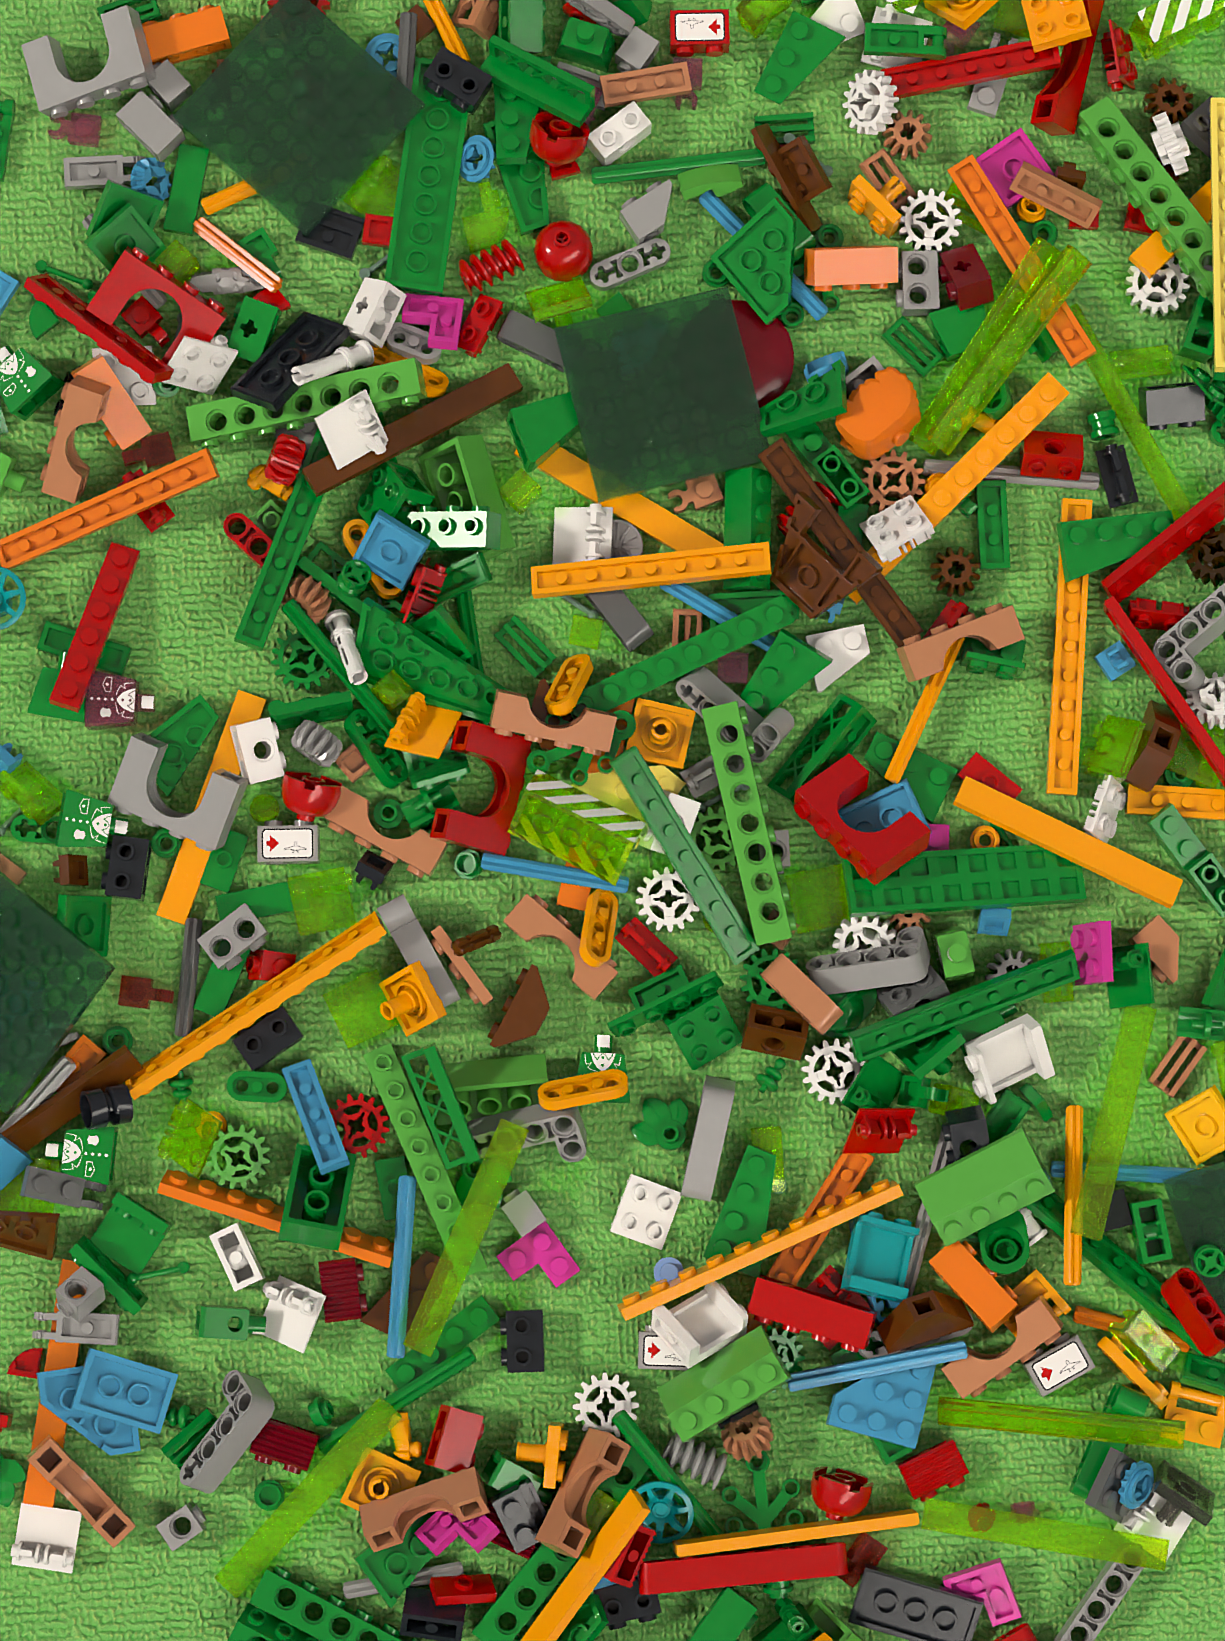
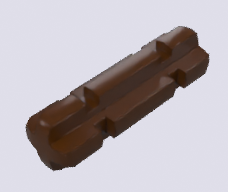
M490 925L485 929L483 928L465 937L456 939V941L451 943V948L454 950V955L462 956L467 952H472L487 944L496 942V940L501 938L502 933L497 925Z

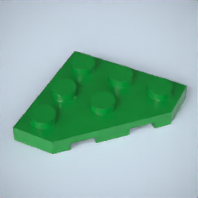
M774 197L710 256L711 260L766 325L771 324L791 305L796 219L778 197Z

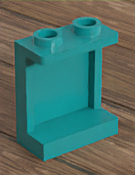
M868 1211L865 1215L854 1218L840 1289L896 1303L902 1302L908 1298L909 1289L904 1288L913 1240L915 1236L919 1235L920 1229L911 1227V1221L894 1219V1222L883 1220L884 1215Z

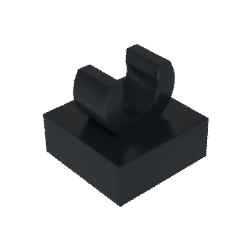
M367 850L358 861L354 870L358 873L356 882L360 883L364 876L371 879L372 885L370 889L373 891L379 884H382L394 863Z

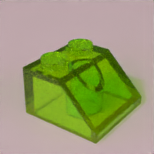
M1113 715L1105 716L1103 721L1097 720L1091 736L1096 738L1093 748H1087L1081 764L1086 766L1083 774L1101 781H1107L1109 775H1112L1119 783L1126 780L1146 723Z

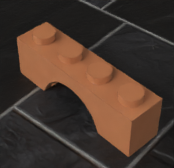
M77 375L70 383H65L61 393V399L64 400L63 408L57 412L54 420V427H57L56 435L51 438L47 448V454H50L49 463L44 465L40 480L44 481L41 492L74 504L84 495L90 467L79 457L74 444V436L78 426L86 423H96L105 414L111 386Z
M1000 602L984 608L986 614L977 618L974 613L958 618L959 624L948 628L946 623L930 629L932 635L921 639L920 634L904 639V646L896 648L908 682L917 681L943 671L944 658L948 648L961 637L976 639L986 646L989 651L997 650L1025 639L1013 605L1003 607Z
M497 688L489 724L490 727L495 728L494 733L512 737L513 732L525 734L524 739L528 741L542 743L544 738L553 740L554 746L571 749L572 745L584 747L583 752L601 755L602 751H610L617 716L615 713L585 707L582 713L573 721L562 725H552L541 721L533 714L526 694Z
M341 786V795L336 807L324 816L329 821L327 827L341 835L345 831L356 836L354 839L355 843L368 850L371 846L382 851L380 856L394 864L400 860L409 865L406 869L408 872L421 879L424 874L431 878L448 847L447 843L430 838V834L422 829L403 839H391L381 835L371 825L369 801Z
M526 894L503 920V923L525 942L538 937H552L563 942L570 949L575 961L572 982L595 1001L618 975V971L614 969L617 963L610 958L600 967H591L586 964L579 953L581 934L578 937L569 930L572 925L560 914H557L556 917L552 916L546 910L549 905L538 895L535 894L533 897H530Z
M1042 1294L1017 1311L1015 1315L1017 1337L1009 1348L997 1354H983L967 1347L968 1357L966 1359L945 1362L941 1370L962 1399L969 1394L972 1398L978 1396L987 1388L986 1382L994 1377L997 1381L1002 1379L1012 1371L1009 1366L1018 1360L1021 1363L1026 1362L1037 1353L1034 1349L1044 1342L1048 1346L1061 1336L1059 1331L1062 1330L1063 1323Z
M588 1428L535 1540L557 1553L578 1559L591 1532L586 1522V1510L589 1500L596 1488L604 1480L619 1473L631 1446L609 1432Z
M50 1435L26 1456L27 1460L43 1477L74 1505L91 1526L113 1548L136 1527L134 1521Z
M475 1466L359 1506L363 1534L373 1552L403 1543L405 1534L411 1524L427 1513L435 1511L448 1512L456 1516L460 1522L490 1513L485 1485Z

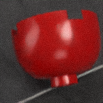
M547 111L539 112L536 114L535 120H532L529 137L530 144L537 156L544 160L547 165L558 167L574 162L584 153L590 129L585 122L578 128Z
M559 220L548 224L540 231L535 241L534 256L537 265L546 277L554 281L568 282L573 280V277H577L580 274L582 276L587 272L593 259V246L589 234L581 225L572 221Z
M286 771L282 779L281 795L286 807L292 812L297 813V819L314 822L315 817H324L336 807L341 795L342 783L321 775V778L311 776V773Z
M823 1466L814 1469L811 1480L812 1499L819 1509L826 1512L825 1516L827 1518L843 1521L844 1517L855 1516L861 1513L867 1506L874 1486L873 1482L867 1484V1477L840 1468L836 1469V1473H826L828 1467Z

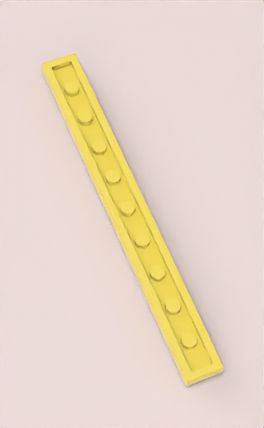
M1211 97L1210 157L1214 372H1225V98Z

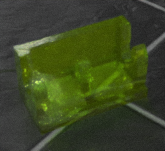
M1143 1309L1138 1311L1124 1310L1122 1314L1126 1319L1122 1323L1112 1322L1107 1329L1146 1369L1163 1373L1181 1349Z

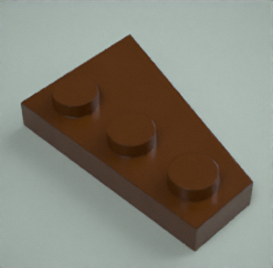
M0 1210V1247L52 1261L56 1252L60 1214Z
M425 1251L410 1268L406 1343L413 1347L416 1346L453 1267L452 1262L429 1251ZM391 1288L360 1320V1322L388 1334Z

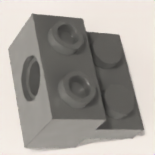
M929 965L926 977L918 982L876 988L877 1000L886 1010L889 1017L950 995L945 982L931 965Z

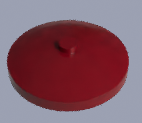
M743 300L721 301L699 311L683 329L676 349L677 375L688 397L703 410L710 411L713 415L724 418H746L759 414L761 407L783 395L790 382L794 367L792 341L782 322L776 318L771 324L766 325L747 301Z

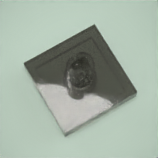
M1163 1460L1157 1468L1154 1492L1167 1501L1160 1511L1156 1513V1518L1161 1523L1166 1520L1165 1525L1172 1527L1174 1521L1183 1511L1206 1527L1213 1518L1215 1494L1166 1460Z

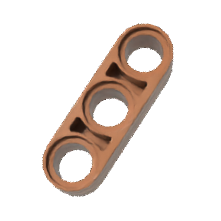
M783 953L760 974L821 1035L844 1014Z

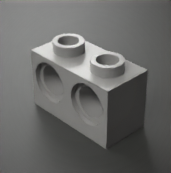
M937 250L902 251L898 261L900 290H896V307H901L903 316H928L929 313L940 309ZM913 263L919 264L924 272L919 275L912 274L908 266ZM914 292L921 293L925 301L916 304L911 301L909 295Z
M244 903L200 936L197 941L218 969L222 970L226 967L229 971L243 960L240 956L250 949L254 952L267 942L264 937L269 933L249 906ZM244 922H252L255 926V932L249 938H243L239 934V928ZM221 940H227L231 946L230 952L223 957L217 956L215 953L216 944Z

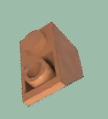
M1156 915L1135 933L1128 942L1131 945L1149 943L1152 975L1161 984L1166 982L1170 985L1178 980L1179 936L1160 915Z

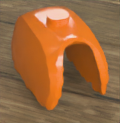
M891 366L875 372V379L869 378L865 380L864 384H859L857 389L853 390L849 395V399H847V412L836 416L835 425L840 432V445L854 456L863 460H875L888 453L895 446L903 445L908 440L911 430L921 419L919 400L917 399V391L914 389L913 382L907 378L905 373H900Z

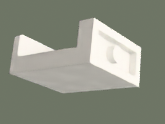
M1028 1013L964 1044L967 1056L964 1057L965 1063L975 1079L972 1081L973 1089L979 1098L983 1097L991 1105L997 1102L994 1093L1035 1073H1038L1044 1080L1055 1075L1042 1027Z
M713 1281L705 1285L702 1291L670 1310L664 1305L652 1309L651 1328L689 1369L744 1336L747 1331L748 1314L741 1304H737L729 1296L724 1285Z

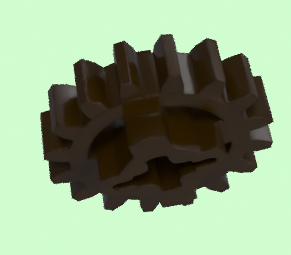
M1221 525L1219 531H1215L1214 527L1211 528L1209 534H1204L1199 541L1192 544L1193 549L1187 550L1189 557L1187 564L1194 578H1200L1204 585L1210 580L1214 587H1217L1221 580L1225 582V525Z

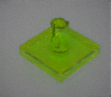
M581 277L574 278L568 282H560L524 292L527 305L535 323L554 318L557 331L564 335H570L575 332L571 312L593 307L591 296Z

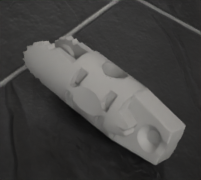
M240 267L212 268V271L194 273L190 278L191 280H189L202 293L213 292L214 295L237 294L265 288Z

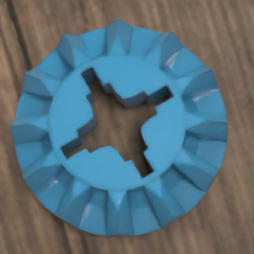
M392 33L380 34L368 43L365 49V63L369 72L390 75L391 81L397 77L398 35ZM393 47V57L397 61H389L384 67V60L380 54L387 55Z
M475 135L464 142L460 175L466 181L481 183L483 178H490V170L496 168L493 164L496 158V153L494 152L496 145L488 137ZM480 155L483 156L482 160L478 161V164L472 163V161L478 159Z
M156 157L143 158L134 165L131 171V188L163 201L170 196L168 190L172 187V184L169 183L168 176L171 172L166 171L164 168L165 163L157 161ZM152 177H157V182L154 183V186H146V183Z
M1140 1460L1138 1463L1133 1462L1130 1470L1125 1471L1124 1478L1120 1480L1122 1485L1118 1490L1121 1504L1129 1509H1136L1146 1501L1154 1483V1471L1151 1464Z

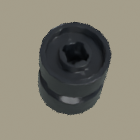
M125 1084L108 1086L105 1092L100 1088L81 1092L80 1111L86 1128L93 1130L106 1127L108 1122L112 1125H120L132 1121L133 1103L129 1089Z

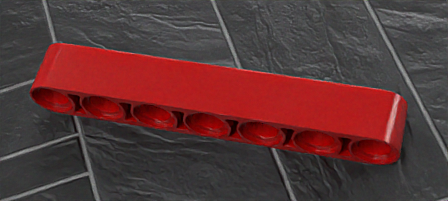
M846 1542L643 1561V1564L640 1565L641 1569L638 1570V1584L640 1595L847 1575L849 1572Z

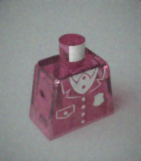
M95 671L87 690L85 727L88 730L94 731L137 725L138 712H155L156 696L155 694H139V683L135 679Z

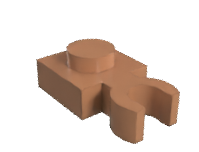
M713 471L686 481V491L676 489L668 493V499L679 497L682 500L680 506L673 508L674 514L684 512L687 506L692 503L695 511H698L724 499Z

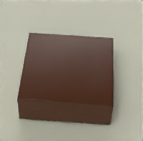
M418 4L407 11L418 15L416 45L436 30L435 24ZM400 18L395 21V26L400 29Z

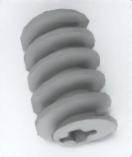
M678 1433L674 1436L672 1435L661 1456L664 1459L669 1457L671 1468L680 1463V1474H683L687 1469H691L690 1479L692 1480L701 1474V1485L703 1486L712 1480L713 1491L726 1468L727 1454L722 1453L716 1459V1448L712 1447L705 1453V1442L701 1441L694 1447L695 1438L689 1442H682Z

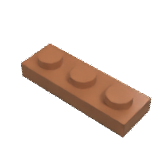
M687 61L599 77L604 108L630 104L632 101L637 103L690 94L692 92Z
M1025 161L1009 188L1086 229L1091 225L1103 203L1102 200Z
M441 925L432 930L431 934L434 939L430 943L440 956L446 953L452 963L448 965V968L456 979L459 980L462 977L470 986L465 991L475 1005L481 1001L485 1007L492 1002L494 998L465 958L454 955V950L451 948L452 940Z

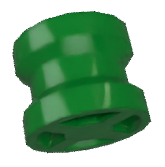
M1115 410L1100 411L1086 417L1087 423L1092 428L1090 434L1091 441L1106 440L1120 435V430L1114 421L1117 417Z
M357 559L347 561L337 578V587L340 592L348 597L362 595L371 579L372 573L369 566Z
M1204 1244L1195 1251L1193 1256L1194 1264L1203 1276L1216 1277L1224 1271L1225 1256L1217 1246Z

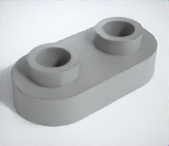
M402 322L393 324L385 341L387 349L408 359L415 357L424 365L437 362L442 353V349L428 348L429 332ZM400 338L404 340V342L397 343L394 340ZM428 349L431 351V353L425 354L422 352V350Z

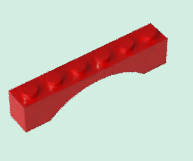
M1083 0L1092 36L1063 46L1060 57L1061 67L1056 68L1045 88L1036 95L1030 123L1051 136L1075 134L1104 0Z

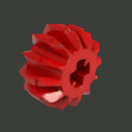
M280 434L269 454L264 470L265 477L279 485H291L298 474L305 456V442L291 434Z

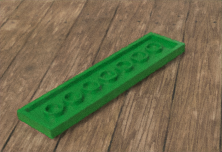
M416 57L384 281L389 282L399 290L442 296L468 112L461 113L451 106V101L443 96L440 98L435 97L425 89L423 75L433 59Z

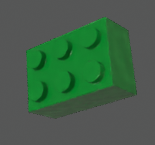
M297 1143L278 1240L339 1250L357 1154L346 1152L350 1165L321 1175L310 1145Z

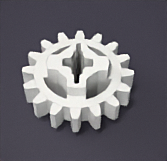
M864 70L863 73H856V81L848 82L851 88L850 92H844V95L848 98V102L843 104L844 108H848V112L844 117L845 119H852L849 127L857 129L859 134L878 135V132H885L886 124H893L891 114L898 113L894 103L899 101V97H894L893 95L897 86L890 85L892 77L884 76V71Z
M1166 111L1153 116L1157 131L1150 134L1162 165L1171 164L1175 176L1188 172L1189 169L1184 157L1191 155L1179 122L1171 124Z
M930 188L928 195L924 196L923 192L919 190L917 192L918 199L915 200L909 196L907 202L910 206H901L900 211L905 216L901 217L900 224H904V227L898 232L899 235L907 234L908 237L904 242L906 245L911 242L915 243L914 251H918L920 247H925V250H931V247H935V250L940 253L942 251L941 244L944 243L950 247L952 242L949 237H958L959 232L954 227L961 226L962 221L955 219V216L961 211L960 209L951 208L955 201L953 198L948 201L944 200V191L939 196H934V190ZM925 203L924 210L920 214H911L915 207ZM936 204L943 207L947 215H942L936 209ZM927 215H932V220L938 222L934 223L931 229L927 228V223L920 221L925 220ZM911 227L917 228L923 234L922 239L913 233ZM939 229H948L944 236L934 240L935 233Z
M1175 256L1162 267L1165 270L1160 269L1151 279L1137 267L1130 266L1128 273L1132 276L1126 277L1124 284L1131 287L1126 289L1125 295H1133L1134 298L1130 303L1131 306L1141 305L1139 313L1142 314L1146 309H1149L1150 316L1154 317L1156 312L1160 310L1164 317L1168 313V308L1174 312L1178 309L1177 301L1181 303L1185 301L1186 296L1181 292H1188L1190 285L1183 283L1188 279L1189 275L1181 273L1179 264L1175 265L1173 263ZM1139 275L1142 276L1141 279L1144 281V286L1140 290L1138 288ZM1173 279L1176 281L1175 294L1172 293L1173 289L1170 287ZM1153 281H1154L1155 283H1157V282H1159V281L1162 282V286H1161V287L1156 286V287L1154 288L1151 284H1152ZM1148 299L1159 300V302H1152Z
M1213 672L1212 678L1208 679L1205 676L1204 683L1199 689L1194 691L1187 690V699L1185 701L1202 725L1206 722L1208 723V729H1212L1214 725H1219L1220 729H1224L1225 674L1223 677H1218V674Z
M665 867L663 874L660 875L656 870H653L654 878L652 880L647 877L643 878V882L647 885L646 888L638 887L637 892L642 894L643 898L636 899V904L643 905L644 907L638 912L639 916L647 914L646 925L648 926L654 921L657 923L656 931H660L663 925L667 926L669 933H672L673 925H677L680 930L684 929L683 921L687 920L692 923L694 919L690 913L699 912V908L694 905L693 898L676 871L674 874H670L669 868ZM662 881L661 890L657 894L648 895L651 888ZM673 881L681 884L687 893H680L675 889ZM666 892H670L671 897L679 899L674 901L670 908L666 907L665 902L654 900L664 898ZM688 904L686 911L680 917L675 918L676 909L680 905ZM650 907H657L661 910L664 919L657 917Z
M880 915L874 916V918H869V916H863L862 918L851 917V922L843 919L841 922L842 929H836L834 936L838 939L834 940L832 947L839 949L836 953L868 949L866 944H871L869 948L895 945L896 940L892 939L896 936L897 931L896 929L888 930L890 921L886 920L881 923L879 921ZM852 931V936L854 939L850 940V942L846 944V938L848 934Z
M834 1039L833 1046H829L828 1042L823 1040V1049L820 1050L814 1045L811 1048L814 1056L805 1055L804 1059L809 1062V1066L801 1067V1071L808 1073V1077L804 1078L802 1082L812 1085L808 1090L809 1094L815 1091L819 1093L817 1101H822L826 1096L830 1105L834 1104L837 1097L841 1102L859 1074L860 1066H863L865 1061L857 1063L853 1052L849 1051L851 1043L847 1042L841 1047L839 1046V1039ZM834 1051L846 1055L850 1061L844 1063L837 1059ZM823 1055L824 1064L821 1070L814 1072L816 1061ZM830 1063H833L835 1068L840 1067L842 1070L838 1074L837 1081L834 1080L833 1076H827L826 1071L830 1069ZM854 1071L853 1080L845 1089L844 1079L847 1073ZM825 1081L832 1085L834 1092L824 1090L818 1085V1082Z
M603 1372L602 1380H598L593 1374L591 1375L592 1383L590 1385L585 1382L581 1383L584 1392H575L574 1394L575 1397L580 1399V1403L573 1404V1409L580 1410V1414L575 1417V1420L585 1421L582 1427L583 1431L593 1428L605 1432H614L617 1437H620V1430L615 1424L612 1425V1418L617 1412L625 1410L633 1420L637 1419V1416L631 1412L632 1409L639 1407V1403L631 1402V1398L636 1395V1391L628 1392L626 1390L630 1383L628 1380L622 1384L618 1383V1374H615L612 1380L608 1379L607 1372ZM600 1386V1394L594 1400H586L589 1393ZM611 1386L620 1390L625 1400L615 1398L611 1394ZM605 1391L607 1392L609 1403L615 1404L614 1408L609 1409L607 1420H605L602 1409L597 1408V1404L603 1401ZM586 1412H594L601 1419V1426L592 1422Z

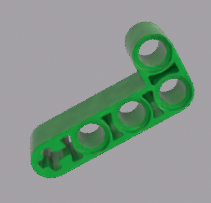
M1115 1383L1073 1477L1069 1489L1070 1493L1083 1499L1087 1498L1110 1447L1123 1452L1135 1422H1140L1146 1412L1150 1400L1149 1396L1123 1384Z

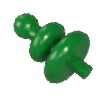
M778 1058L775 1061L774 1067L768 1066L764 1070L765 1074L759 1073L756 1076V1081L761 1086L759 1092L764 1093L765 1090L776 1092L779 1087L776 1081L782 1079L779 1071L786 1066L784 1059Z
M180 1070L177 1077H173L168 1081L170 1087L177 1088L172 1092V1095L175 1098H179L178 1108L181 1111H185L189 1107L186 1097L192 1094V1090L186 1087L194 1082L192 1077L183 1076V1070Z
M183 1404L179 1410L177 1407H172L169 1413H166L164 1421L168 1420L169 1425L172 1427L178 1424L180 1429L183 1430L197 1416L191 1415L189 1405Z

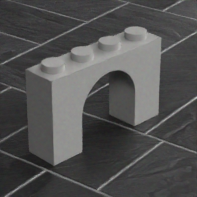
M125 5L101 14L109 45V56L102 72L86 82H74L71 79L66 68L60 42L46 35L21 45L39 112L53 119L62 118L69 114L68 111L76 108L85 109L92 107L97 100L116 98L121 95V91L130 88H143L148 85V81L156 79L138 11Z
M142 732L131 736L107 802L115 805V810L122 814L132 815L133 813L141 817L142 822L149 826H161L168 829V833L176 838H188L195 841V845L200 849L212 851L223 847L249 780L221 768L212 773L201 804L193 813L174 811L162 801L156 786L157 773L168 744Z

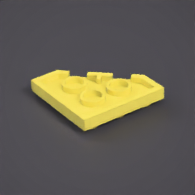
M664 765L649 766L663 790L678 795L686 783ZM614 771L609 774L601 772L589 773L587 782L584 785L575 786L571 783L570 785L573 787L567 788L562 796L589 794L601 800L566 803L573 810L617 808L627 813L625 815L586 817L585 819L628 854H632L640 841V829L610 831L598 825L636 821L645 822ZM584 774L577 775L574 780L582 782ZM638 837L635 843L626 838Z

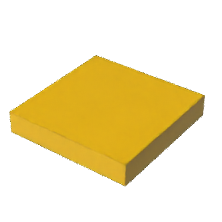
M1215 1084L1164 1114L1196 1166L1225 1150V1099Z

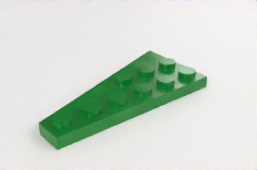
M366 597L362 604L356 639V647L368 674L365 682L408 697L415 692H420L425 696V702L462 712L463 715L489 723L497 688L508 689L407 622L402 623V619L369 597Z

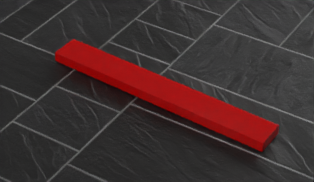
M1115 597L1108 598L1104 601L1103 611L1225 788V757Z

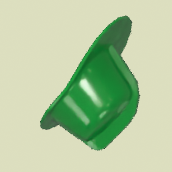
M876 988L827 995L844 1014L824 1034L840 1039L849 1036L848 1033L855 1031L871 1013L876 1004Z
M1019 1210L978 1230L981 1256L984 1264L991 1271L998 1274H1011L1025 1266L1029 1259L1030 1247L1026 1222Z

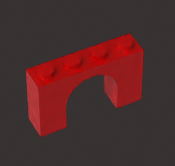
M127 246L86 310L111 326L127 301L134 294L146 289L161 290L175 299L182 313L181 330L163 356L162 361L168 365L184 336L210 342L228 315L223 311L225 307L213 298L207 300L199 295L200 290L188 281L182 283L174 278L175 273L163 264L157 266L149 261L148 258L150 256L136 246L132 249Z
M457 720L450 750L484 761L493 774L494 794L487 808L477 815H470L453 809L436 808L430 838L482 853L505 856L506 850L511 843V836L507 831L510 827L512 828L513 821L518 813L517 804L520 791L525 783L524 774L527 757L531 753L532 741L525 740L523 736L514 733L512 737L494 733L495 728L475 721Z
M848 753L795 790L793 808L801 819H806L814 827L816 833L822 839H827L835 847L840 857L847 859L855 866L856 871L862 878H867L875 886L928 848L931 830L911 811L887 828L877 832H861L845 824L840 818L838 811L845 804L867 790L869 771Z

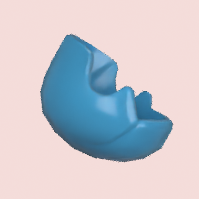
M843 351L835 352L807 363L803 370L806 381L808 382L807 379L815 374H818L820 377L832 370L831 364L838 360H841L845 366L846 377L849 372V365Z

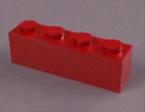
M762 1274L756 1279L747 1313L754 1314L753 1319L765 1324H771V1321L782 1323V1329L797 1334H800L801 1330L812 1333L811 1338L817 1341L829 1343L830 1339L841 1342V1348L852 1352H858L859 1348L863 1350L867 1348L878 1312Z

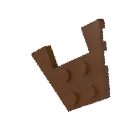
M799 492L795 495L793 501L796 504L794 512L788 518L786 539L784 544L780 545L770 580L810 619L819 617L879 574L883 567L864 550L857 553L846 571H844L806 534L822 509L805 492Z

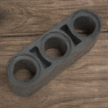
M513 310L508 312L496 336L502 343L571 375L572 367L577 359L586 350V347L575 339Z
M622 590L584 594L629 652H632L654 635L648 623Z

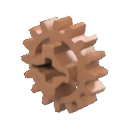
M892 449L890 456L886 457L884 454L879 457V461L876 459L870 460L869 464L872 468L864 467L862 471L868 478L861 480L870 490V493L864 497H871L868 504L870 507L876 503L879 505L878 512L883 511L896 502L886 500V497H896L900 500L908 495H911L913 499L914 497L921 498L923 495V491L918 489V487L924 486L925 480L918 479V476L924 470L923 468L915 469L914 466L917 459L914 458L907 461V452L905 451L901 457L896 456L895 449ZM887 464H897L900 467L889 468ZM874 474L877 475L876 478L880 481L876 491L873 485ZM909 474L912 479L911 491L906 485V478ZM901 475L897 486L892 485L884 490L889 479L893 480Z

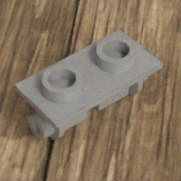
M712 755L680 773L694 799L719 786ZM733 755L728 761L730 770L735 773L741 772L745 767L740 755Z

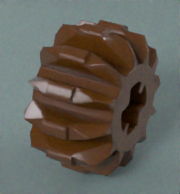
M1163 77L1159 80L1158 85L1154 83L1150 85V93H1146L1143 98L1148 103L1144 107V113H1153L1149 119L1150 123L1154 122L1153 116L1165 111L1171 124L1178 122V120L1183 122L1188 117L1187 113L1192 112L1194 106L1189 102L1193 98V93H1184L1187 83H1183L1179 87L1176 85V77L1172 78L1170 84Z
M947 547L946 556L939 552L936 555L939 563L935 562L930 565V569L938 572L931 575L930 580H940L941 582L936 587V590L939 592L944 587H947V597L952 596L954 589H956L959 597H963L965 594L964 588L968 591H973L975 586L971 581L980 580V575L972 572L980 568V563L970 564L974 554L971 552L965 558L962 556L964 553L963 547H959L956 555L951 547ZM952 566H957L956 570L958 568L961 569L962 572L958 578H954L955 574L950 576L949 571Z

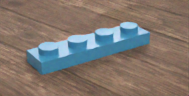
M307 1059L283 1068L284 1078L320 1174L323 1175L350 1165L311 1060Z

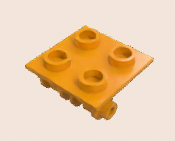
M415 692L409 696L407 705L397 717V723L390 730V735L384 747L439 759L456 728L457 720L461 719L463 713L427 705L425 696L420 692Z

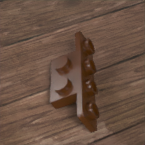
M767 123L751 129V133L754 136V144L762 151L766 158L768 169L778 180L784 199L791 204L797 217L811 233L820 229V226L823 224L810 200L830 189L832 185L805 135L799 136L785 146L780 147Z

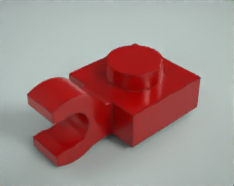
M143 296L138 298L120 315L141 339L149 333L162 348L171 340L168 337L169 335L158 325L163 320V317Z

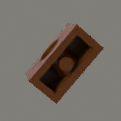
M751 1003L744 1025L741 1048L800 1061L807 1040L809 1023L799 1013Z

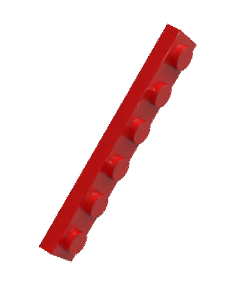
M1030 40L948 56L944 60H927L881 69V71L885 72L884 76L892 77L890 85L897 86L893 95L900 99L1060 68L1061 59L1058 46L1034 53Z
M47 273L27 277L24 288L31 292L36 300L47 304L54 310L57 316L68 320L76 326L77 331L92 338L97 342L98 347L109 351L117 357L122 365L130 367L138 373L143 381L154 384L170 380L174 371L173 368L116 325L112 324L110 326L87 311V303Z
M1225 481L1103 579L1101 584L1108 597L1114 596L1117 602L1120 603L1169 562L1176 559L1190 545L1198 541L1206 532L1225 518Z
M111 542L49 698L50 704L79 713L140 558V551Z

